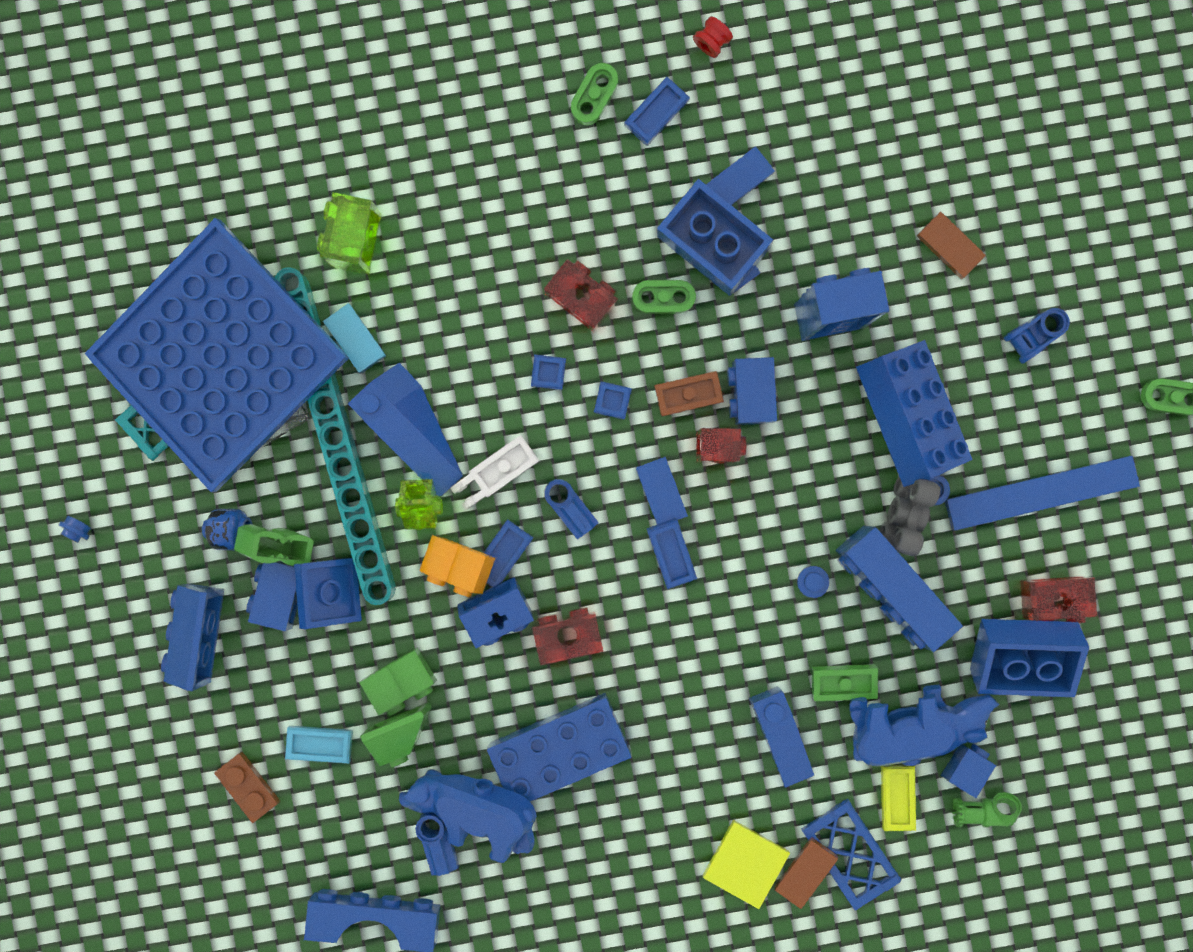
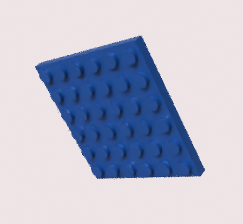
M214 218L85 353L90 361L210 492H217L349 359L345 352L230 229L217 218Z

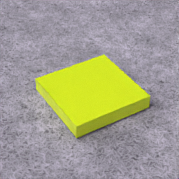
M733 820L704 871L703 878L760 909L790 852Z

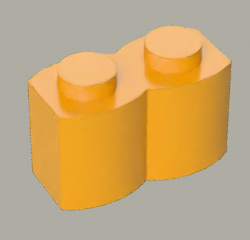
M432 535L419 571L428 575L426 579L428 582L443 587L447 582L454 585L453 592L471 597L472 593L483 594L495 558L449 539Z

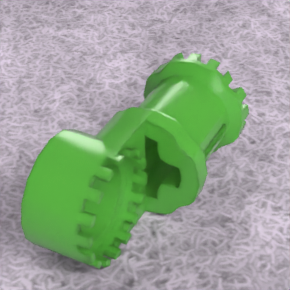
M1007 792L998 793L994 798H981L980 801H962L960 798H955L952 803V809L955 810L952 811V814H955L953 815V822L956 827H962L963 824H981L986 828L990 826H1012L1016 823L1022 810L1020 800L1015 795ZM1006 803L1010 805L1014 813L1012 815L1001 813L997 808V804Z

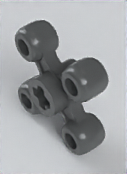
M898 477L894 485V495L896 497L890 504L887 522L882 524L879 531L899 553L916 556L923 547L924 537L921 532L925 529L929 520V507H933L937 503L940 496V487L938 484L926 479H918L914 484L903 487L901 479Z

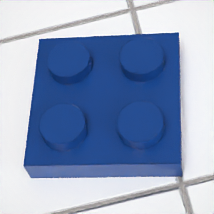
M353 558L294 564L299 629H311L362 621L359 583Z

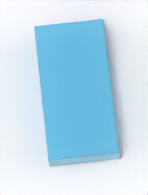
M346 304L323 321L360 374L386 357V354L351 304Z
M288 726L285 759L349 764L351 762L353 730Z

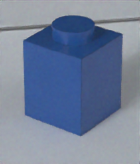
M962 744L956 749L941 776L969 795L977 798L996 765L987 760L990 754L977 745L972 744L971 748H968Z

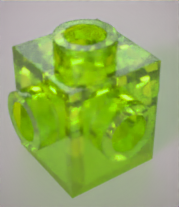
M433 479L401 480L399 498L395 500V512L397 517L402 518L405 530L437 528V517L443 514L442 496H437Z

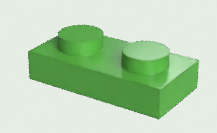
M875 664L812 667V698L814 701L851 700L859 697L878 699V668Z

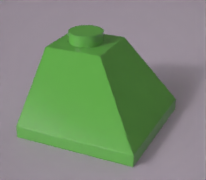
M430 702L375 723L360 735L363 744L379 766L389 763L391 767H395L409 760L407 755H410L414 750L432 708Z

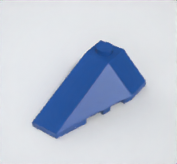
M401 363L396 364L372 380L348 403L365 423L439 498L463 477L422 386Z

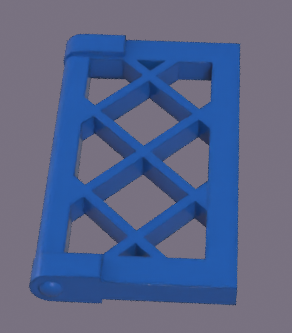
M849 799L843 800L831 808V810L801 828L808 841L813 837L818 842L820 841L815 833L822 828L830 829L831 833L827 848L835 854L849 856L845 873H840L835 864L829 872L855 911L901 882L902 879L853 808ZM847 813L855 824L854 830L837 826L838 818ZM835 831L853 834L850 852L832 848ZM858 835L863 836L873 851L872 856L854 853ZM853 857L871 861L867 878L850 875ZM875 862L880 863L888 876L880 881L872 879ZM848 880L866 883L865 891L856 896L848 885Z

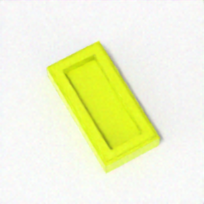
M881 766L882 829L884 831H916L915 766Z

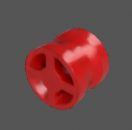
M712 16L705 21L704 29L697 31L693 35L695 44L712 58H717L721 53V47L724 44H729L733 39L729 28L719 19Z

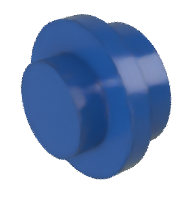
M67 516L64 522L60 521L58 526L63 528L61 535L76 543H79L81 538L88 541L90 537L87 534L91 527L73 517Z
M808 566L799 573L797 586L803 595L817 598L828 590L829 577L822 568Z

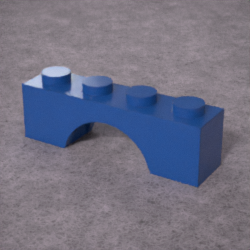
M321 889L318 892H314L308 900L304 940L337 943L341 934L349 926L360 921L370 920L387 926L395 934L401 950L434 952L437 943L441 904H433L432 900L418 898L414 902L401 901V897L395 895H386L379 899L369 898V894L363 892H353L349 896L338 895L336 890Z

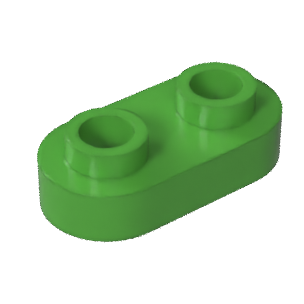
M598 63L588 71L571 102L572 116L579 124L592 125L602 116L618 87V74L614 67L607 63ZM604 78L608 81V84L605 87H600L596 82ZM588 105L592 107L593 111L590 114H584L581 108Z
M684 280L642 281L636 285L632 294L634 307L645 314L685 313L692 308L696 299L695 289ZM680 292L684 294L685 301L682 303L675 302L673 298L675 293ZM645 293L652 294L654 297L653 302H643L642 295Z
M1170 379L1151 380L1141 390L1142 403L1152 411L1191 416L1193 415V383ZM1154 390L1160 393L1158 401L1153 398ZM1186 395L1191 397L1190 405H1187L1184 401Z

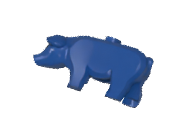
M940 685L925 686L923 688V697L919 698L917 707L899 708L888 714V704H868L866 697L851 699L849 711L855 723L853 734L854 759L856 761H864L867 765L888 766L899 763L906 766H914L919 764L922 759L945 755L964 743L981 742L988 738L985 727L990 713L1000 704L990 694L965 699L951 707L942 700Z
M430 769L424 776L417 779L408 792H401L399 794V801L402 806L418 813L436 814L447 828L448 843L454 846H463L468 833L477 837H488L491 843L489 857L491 860L500 863L506 862L512 852L516 854L530 853L533 849L535 838L532 826L537 817L534 806L525 796L494 785L488 779H476L459 774L442 775L440 772Z

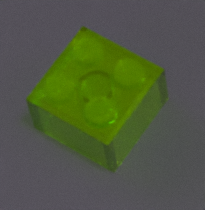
M333 192L331 201L326 202L324 220L327 223L325 233H320L317 251L320 252V257L332 268L369 275L382 215L372 200Z

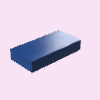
M666 77L624 122V126L648 146L689 102L690 97L672 80Z
M755 146L706 185L730 205H734L773 175L775 170Z
M666 457L636 467L657 525L674 518L679 520L688 516Z
M674 518L646 528L667 589L697 579L678 520Z
M508 519L484 552L495 558L487 580V584L492 587L503 582L533 539L531 535Z

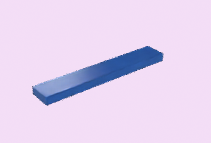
M1126 456L949 498L945 501L951 529L955 531L1140 487L1133 456Z

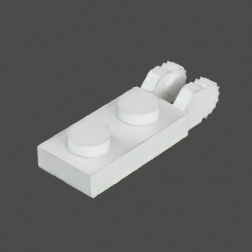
M520 435L470 470L469 475L450 489L454 494L460 493L474 480L476 481L481 491L471 495L464 501L462 506L467 510L484 497L488 498L538 463L539 459L522 435Z

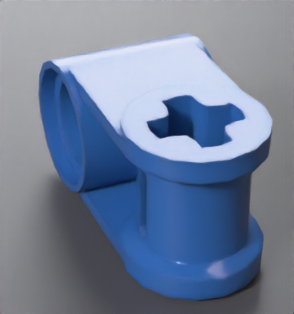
M1052 308L1039 313L1031 320L1021 324L1005 335L1003 339L1005 342L1012 344L1020 355L1019 361L1023 364L1062 336L1069 328L1070 319L1065 311L1059 308ZM1047 316L1052 317L1056 321L1054 332L1049 331L1045 326Z

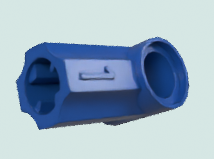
M554 479L545 486L544 497L547 503L553 508L577 540L599 523L568 482ZM556 484H561L567 489V497L562 502H554L550 498V489Z
M422 813L415 830L417 837L422 841L431 875L441 876L449 874L451 871L458 869L459 862L454 845L447 841V828L436 814ZM428 819L435 820L440 828L437 830L429 829L425 821Z

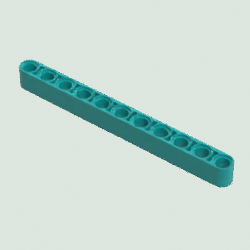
M291 267L279 270L275 279L285 289L289 278L298 277V287L288 293L302 307H306L307 313L322 328L308 279L298 270ZM334 373L307 401L363 596L370 604L381 605L393 598L396 592V585ZM331 398L334 402V408L329 414L324 415L320 410V404L323 399ZM339 428L343 434L342 441L337 445H332L329 441V433L331 430ZM344 458L350 461L352 467L346 476L339 474L337 469L338 463ZM351 489H356L360 494V502L354 507L350 506L346 501V495ZM360 519L365 520L369 525V532L365 537H360L355 532V524ZM368 550L374 551L378 556V562L374 568H370L364 563L363 557ZM375 581H381L387 587V593L384 598H378L373 594L372 586Z

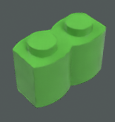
M248 524L238 527L234 550L260 563L280 561L294 566V564L310 562L314 541L305 535L286 528L269 530L259 525Z
M417 647L365 677L359 683L378 716L385 712L391 716L406 707L403 701L412 696L419 700L433 691L431 685L437 679Z

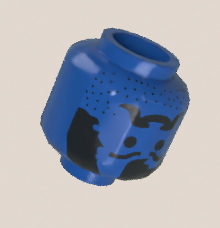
M216 509L203 522L202 534L207 539V543L211 548L235 551L238 527L253 523L242 510Z

